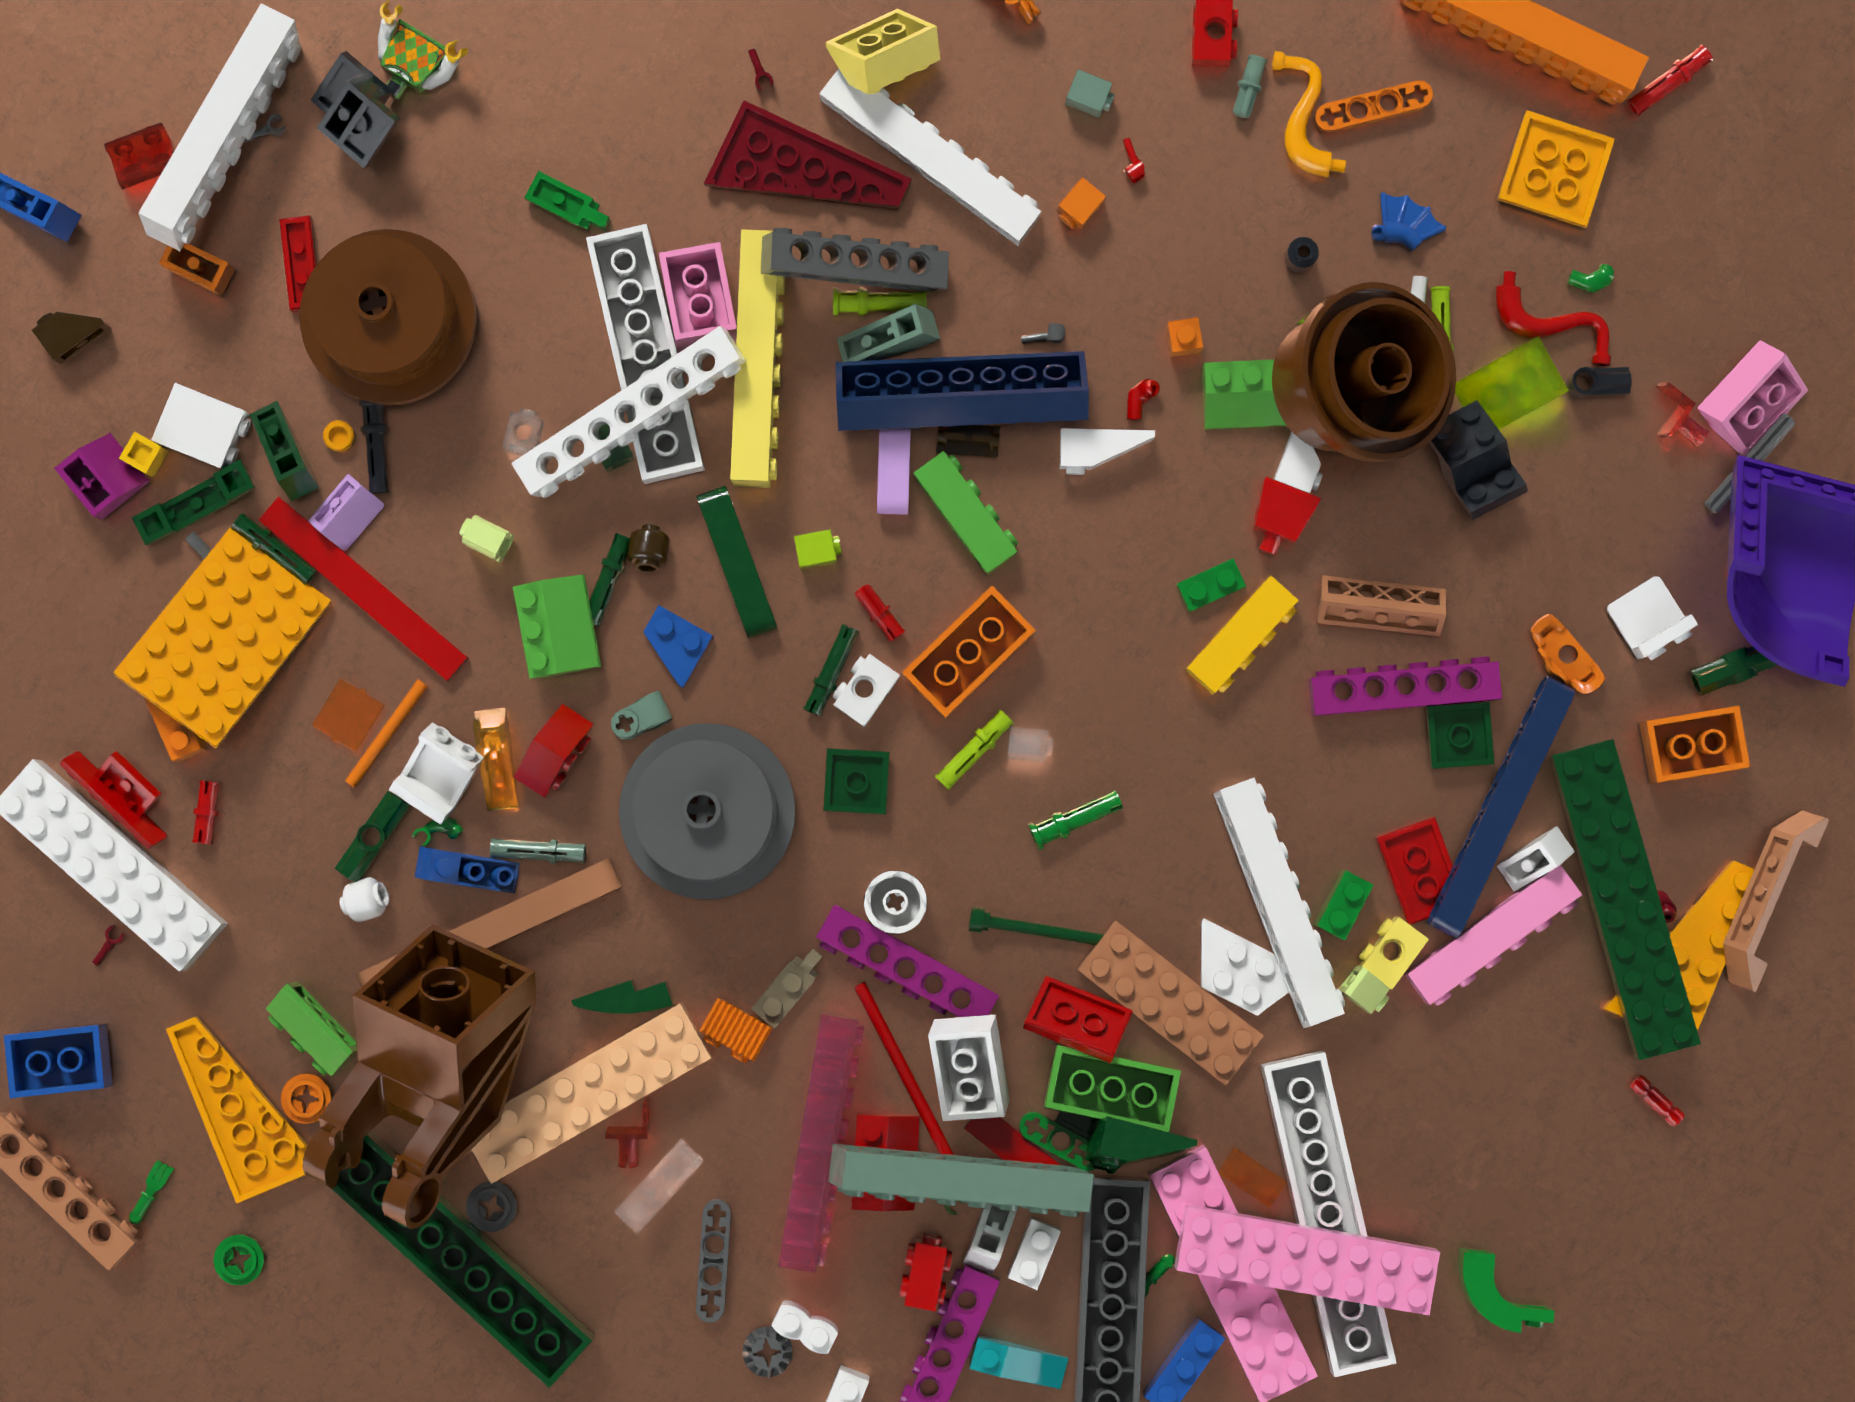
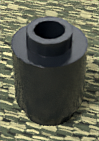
M1308 237L1294 239L1285 252V263L1288 268L1297 273L1310 270L1319 256L1317 244ZM1298 250L1305 251L1308 256H1299Z

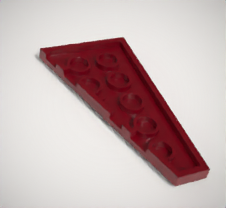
M743 100L705 179L704 186L899 209L912 179Z

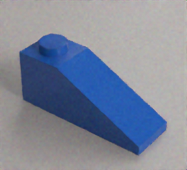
M0 173V208L68 242L82 215L60 201Z

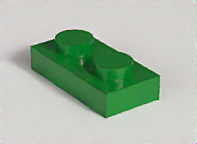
M1234 558L1181 581L1176 586L1188 612H1192L1245 588L1246 584Z

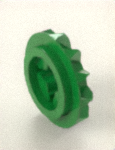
M244 1234L232 1235L224 1239L217 1246L213 1258L214 1268L218 1276L232 1285H245L252 1282L260 1275L265 1264L263 1249L259 1246L256 1239ZM236 1250L239 1251L240 1255H251L244 1262V1271L239 1264H227L236 1257Z

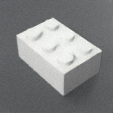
M996 1015L934 1019L928 1038L942 1120L1005 1117L1010 1098Z

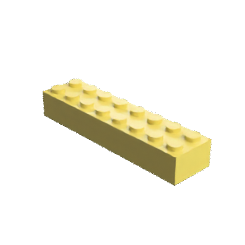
M741 229L736 345L746 362L740 365L741 370L735 374L730 480L733 486L771 488V480H777L776 458H772V449H778L779 431L777 427H773V419L780 416L779 396L775 395V387L781 388L780 364H776V357H782L783 338L781 333H777V327L783 326L784 307L783 302H779V295H785V277L761 274L762 236L773 232L769 230Z

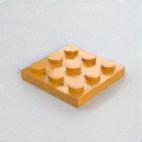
M1526 110L1497 200L1586 228L1615 138Z

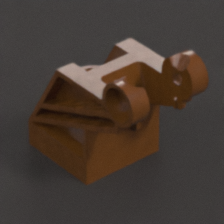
M433 924L352 995L358 1062L336 1092L324 1113L319 1117L320 1128L311 1138L303 1157L304 1174L334 1189L340 1171L347 1168H357L363 1152V1138L385 1117L397 1116L419 1127L403 1154L395 1157V1162L392 1165V1178L386 1187L382 1203L385 1216L410 1229L420 1227L433 1214L442 1193L443 1177L501 1121L536 1003L535 971Z

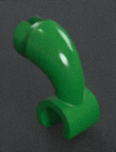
M450 817L441 825L431 820L423 828L416 829L412 834V838L417 837L421 831H424L427 834V840L421 845L423 847L431 844L433 833L435 832L446 833L450 839H456L463 832V828L458 825L457 820Z

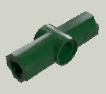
M1745 646L1720 656L1721 659L1695 668V670L1690 671L1695 690L1702 696L1729 684L1735 685L1757 676L1758 672L1773 668L1778 664L1762 655L1753 646L1748 648Z
M387 791L367 822L359 828L356 838L334 869L353 882L361 880L378 853L387 845L389 837L411 805L392 792ZM372 828L377 829L380 833V840L374 846L369 845L366 841V833Z

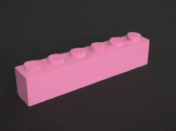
M1559 865L1557 868L1522 887L1464 929L1458 938L1450 939L1406 971L1404 975L1425 1004L1431 1005L1434 1002L1438 1006L1452 996L1449 991L1458 984L1461 987H1465L1477 978L1475 972L1483 966L1489 969L1502 960L1500 954L1510 948L1514 951L1528 941L1525 936L1534 929L1539 933L1553 923L1551 920L1552 916L1559 911L1565 914L1578 905L1576 899L1582 896V894L1563 867Z

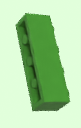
M943 451L915 471L913 476L986 576H988L1017 554L1018 551L1015 546L1018 545V542L1008 529L1003 532L999 527L997 521L1000 517L990 504L985 507L978 496L982 493L972 479L966 482L960 474L963 467L953 454L948 457Z

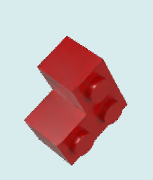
M562 704L533 738L513 778L544 798L552 789L558 791L567 778V775L563 773L564 770L568 772L578 757L575 753L578 751L582 754L591 742L592 738L588 734L594 724Z

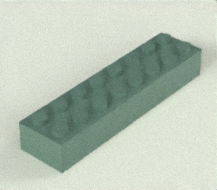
M833 1144L828 1182L837 1186V1191L844 1192V1195L863 1197V1192H868V1194L875 1195V1198L894 1200V1196L899 1195V1197L906 1198L907 1201L925 1203L927 1197L943 1205L955 1206L957 1200H960V1202L967 1203L969 1207L987 1208V1203H991V1205L999 1206V1209L1006 1211H1018V1206H1021V1208L1029 1209V1212L1048 1214V1210L1051 1209L1052 1211L1060 1212V1215L1079 1217V1212H1090L1094 1174L1074 1166Z

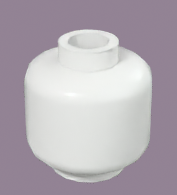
M371 877L347 884L343 890V897L340 898L341 910L356 922H363L381 916L389 904V895L385 885Z

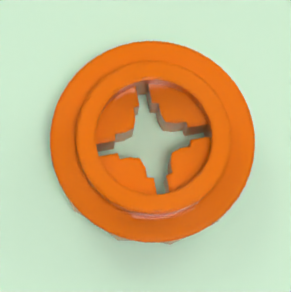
M310 1073L299 1074L291 1078L285 1084L281 1093V1105L285 1114L291 1120L301 1124H310L318 1121L332 1100L330 1087L323 1081L322 1077ZM307 1085H309L310 1095L319 1098V1100L309 1103L305 1112L304 1102L294 1099V1096L304 1094Z

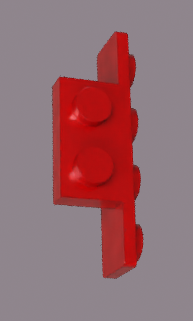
M79 751L65 757L60 762V766L67 771V774L84 787L94 800L106 808L113 818L134 835L135 839L146 848H153L167 837L166 833L146 815L162 793L120 753L116 751L110 754L99 770Z

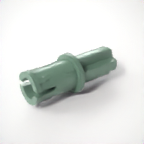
M1248 56L1243 78L1237 84L1240 88L1233 108V113L1236 116L1249 118L1257 92H1261L1260 82L1265 65L1267 64V59L1261 56Z

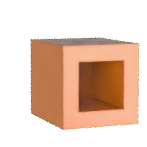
M1082 177L1058 205L1059 219L1072 229L1076 226L1082 230L1104 204L1106 196Z
M1199 317L1167 322L1165 330L1170 358L1201 353L1203 341Z

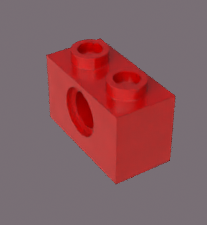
M1195 0L1193 5L1191 66L1228 68L1231 58H1236L1237 40L1232 39V28H1237L1238 9H1233V0ZM1210 27H1218L1222 30L1223 37L1213 39L1208 35L1207 30Z

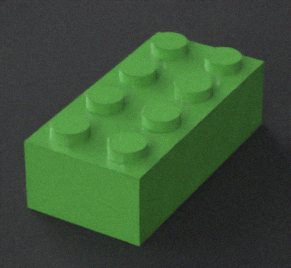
M1057 1045L1054 1050L1043 1108L1096 1120L1108 1116L1169 1132L1181 1071L1114 1057L1110 1064L1076 1049Z

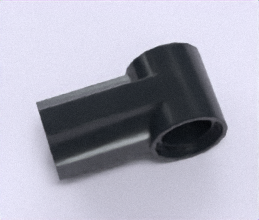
M1582 367L1570 374L1565 381L1566 392L1575 399L1591 396L1629 395L1632 385L1629 367L1596 369ZM1577 376L1586 378L1588 381L1587 390H1582L1577 386Z

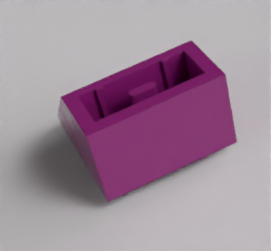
M111 433L78 448L54 468L91 515L100 520L106 518L150 482L142 471L119 459L124 448Z

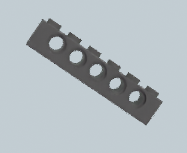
M774 228L773 232L762 236L761 274L921 292L926 291L930 293H937L947 289L949 252L938 251V246L920 245V248L909 247L908 242L893 241L891 245L880 244V239L863 238L862 242L851 241V236L833 235L832 238H824L822 233L816 231H805L803 235L792 234V229ZM793 246L800 250V260L794 258L792 254ZM823 249L830 254L831 260L829 264L822 258ZM852 252L859 257V267L852 263ZM881 256L888 260V270L882 267L880 262ZM911 259L918 266L917 273H914L910 268Z

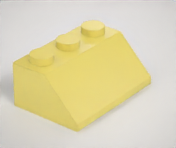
M900 9L893 10L826 42L827 50L848 84L866 94L877 93L881 88L893 82H900L906 76L916 71L925 70L929 65L941 60L937 26Z

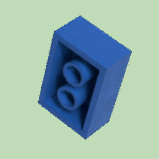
M107 1023L4 1035L10 1098L101 1089L113 1086Z

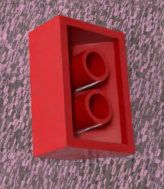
M857 1112L855 1146L918 1152L920 1116ZM863 1192V1197L852 1196L851 1210L912 1211L915 1210V1202L907 1201L906 1198L899 1197V1195H895L894 1200L875 1198V1195Z

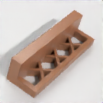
M1322 575L1317 623L1441 637L1446 618V589ZM1328 587L1340 588L1345 593H1328ZM1369 591L1376 596L1368 598L1361 595L1360 592ZM1394 594L1402 595L1407 600L1396 601L1391 596ZM1422 599H1438V605L1426 604Z

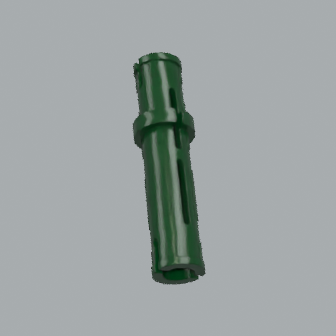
M244 513L240 514L232 524L231 528L250 541L256 551L259 548L302 581L304 585L309 583L317 573L315 568L311 567L292 550L274 538L272 531L268 528H261ZM252 531L255 532V533H256L258 536H260L263 540H265L267 543H269V544L271 545V547L267 546V545H266L265 543H263L260 539H258L256 536H254L251 532H252ZM279 551L280 553H282L289 560L295 563L297 567H294L287 560L281 557L277 552Z
M618 533L614 535L606 559L603 558L601 561L603 567L589 600L593 623L599 627L620 573H624L626 568L623 565L628 554L630 538Z
M844 624L840 626L839 633L819 676L813 680L815 685L806 705L803 707L804 710L812 714L814 713L819 717L822 716L831 692L835 693L837 689L836 681L857 635L860 633L858 630L852 627L848 628Z

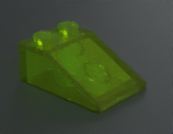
M1538 336L1456 382L1455 394L1463 407L1478 400L1500 430L1563 396L1569 390Z

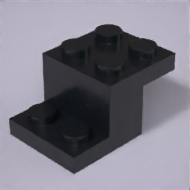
M347 51L340 53L311 98V101L326 113L317 129L363 168L370 166L400 120L396 114L385 106L393 90Z
M1478 400L1448 415L1441 430L1429 444L1439 457L1444 480L1472 520L1528 492L1526 482L1511 462L1507 440Z

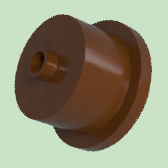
M394 229L363 232L344 240L332 248L319 261L309 276L302 294L299 316L300 329L306 351L318 371L345 394L355 399L378 405H402L415 402L444 387L465 363L474 342L477 323L476 304L471 286L455 260L431 240L415 233Z
M1380 282L1361 283L1343 288L1324 298L1310 312L1306 320L1296 326L1285 337L1277 351L1273 364V395L1278 411L1288 428L1308 445L1325 451H1338L1348 457L1361 461L1382 462L1394 460L1413 454L1426 446L1438 434L1446 422L1456 389L1454 354L1442 324L1422 300L1395 285Z

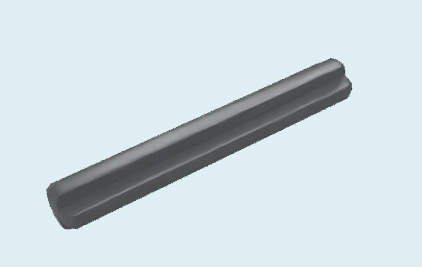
M1782 414L1745 457L1764 461L1791 431L1796 422L1789 415ZM1733 470L1705 501L1704 505L1715 514L1720 512L1730 500Z

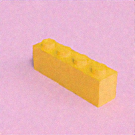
M1269 576L1185 670L1212 695L1217 690L1224 693L1235 681L1231 675L1236 669L1240 667L1244 670L1256 657L1252 653L1259 644L1265 647L1277 634L1273 628L1280 621L1286 624L1298 611L1294 605L1299 600L1275 578Z

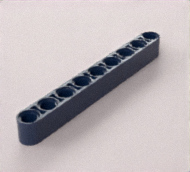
M1547 675L1540 682L1427 921L1428 925L1455 939L1462 933L1573 700L1574 689Z

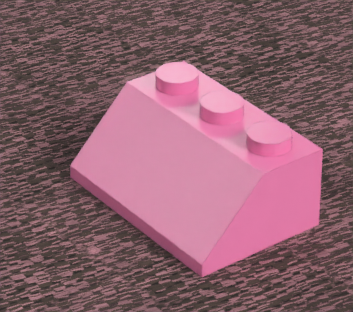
M1760 340L1710 395L1705 398L1697 409L1707 424L1740 455L1746 456L1784 413L1787 414L1806 394L1808 389L1787 355Z

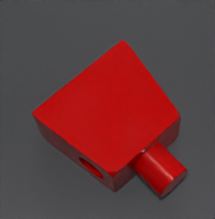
M1265 477L1261 483L1253 522V529L1264 533L1259 550L1276 556L1282 540L1294 544L1321 498Z

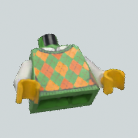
M388 0L380 7L382 20L378 33V59L381 62L382 69L391 75L386 84L393 90L391 97L399 100L407 86L422 93L425 89L431 90L448 82L459 64L458 59L465 57L468 54V49L465 47L457 53L455 45L458 43V40L449 42L444 46L403 20L399 19L396 22L395 18L403 11L400 4L397 5L394 13H391L388 9L390 1Z

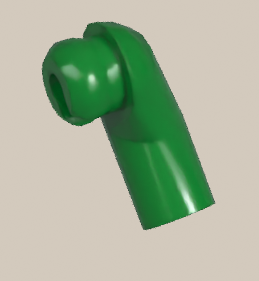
M1602 264L1598 270L1589 275L1573 269L1567 284L1594 293L1613 282L1614 269L1608 264Z

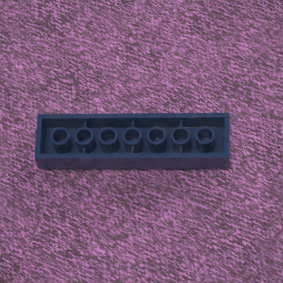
M1085 351L836 362L838 431L1089 420V388Z

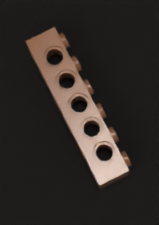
M7 1111L0 1112V1168L108 1271L115 1268L141 1241L136 1235L138 1230L125 1219L121 1221L114 1214L115 1208L106 1199L101 1198L99 1200L91 1192L93 1188L84 1178L80 1176L76 1178L68 1170L70 1165L59 1155L53 1156L46 1149L47 1143L35 1133L31 1135L23 1127L25 1123L14 1112L8 1113ZM11 1136L17 1138L20 1143V1149L17 1153L11 1152L7 1144ZM33 1158L40 1160L43 1165L40 1175L34 1174L31 1171L30 1163ZM55 1180H60L64 1183L65 1193L63 1196H58L54 1193L53 1183ZM79 1201L85 1203L88 1207L86 1218L78 1216L75 1211L76 1204ZM101 1223L107 1224L111 1229V1236L108 1240L101 1238L98 1233V1227Z

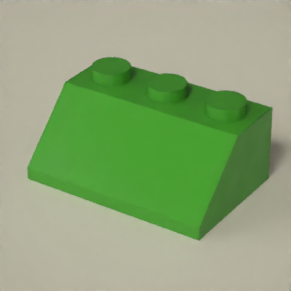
M1275 359L1204 363L1201 368L1204 429L1287 426L1278 411L1273 395L1272 370Z
M585 575L546 579L513 586L529 679H546L601 667Z
M299 982L287 983L267 1006L266 1010L271 1014L268 1017L270 1022L280 1031L285 1028L292 1036L290 1042L301 1053L307 1051L314 1058L312 1064L322 1075L325 1076L327 1073L331 1077L337 1075L357 1055V1044L354 1038Z

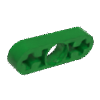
M1031 1111L1022 1116L1019 1122V1129L1026 1139L1085 1171L1097 1169L1092 1167L1093 1162L1089 1161L1087 1165L1083 1164V1157L1075 1152L1073 1158L1067 1156L1074 1149L1076 1139L1082 1142L1078 1145V1148L1086 1151L1087 1139L1039 1112ZM1035 1117L1040 1119L1039 1126L1046 1130L1048 1129V1124L1054 1126L1047 1135L1046 1143L1040 1141L1044 1136L1037 1131H1034L1032 1135L1027 1133L1028 1127L1025 1125L1027 1120L1033 1121ZM1058 1132H1064L1070 1138V1144L1064 1150H1057L1052 1146V1138Z

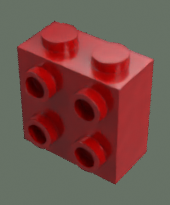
M924 1232L923 1237L916 1236L915 1244H908L905 1265L910 1266L909 1275H902L899 1296L905 1297L904 1306L936 1312L937 1304L943 1305L946 1282L941 1280L943 1272L949 1273L952 1251L947 1250V1242L942 1241L941 1235Z

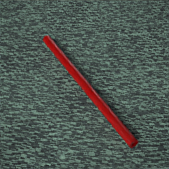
M863 982L855 986L854 989L940 1154L954 1155L866 983Z

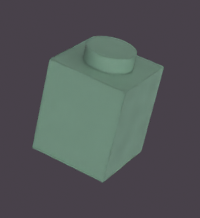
M1078 69L1066 97L1065 105L1100 118L1102 111H1109L1115 94L1110 92L1112 83Z

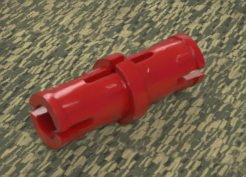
M200 780L197 808L193 810V814H196L192 842L212 845L214 820L219 814V811L216 810L220 782Z

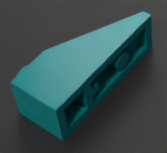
M977 1334L969 1365L972 1370L990 1375L1061 1389L1069 1358Z

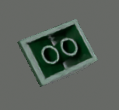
M1107 1116L1092 1123L1084 1160L1093 1162L1092 1167L1111 1171V1167L1118 1168L1119 1166L1181 1153L1196 1147L1198 1140Z

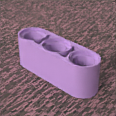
M911 428L879 429L877 514L908 515Z

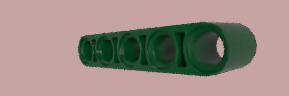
M726 485L697 495V500L748 639L776 629L777 625Z

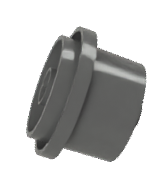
M702 723L680 727L652 742L643 750L631 766L625 778L619 802V820L622 836L637 866L652 881L664 889L695 899H719L733 896L761 882L774 870L784 856L790 844L795 825L796 807L794 792L790 779L779 759L757 738L740 729L721 724ZM698 796V804L690 803L695 797ZM710 798L714 801L715 805H709ZM689 814L696 815V822L691 819ZM708 816H713V819L707 823Z

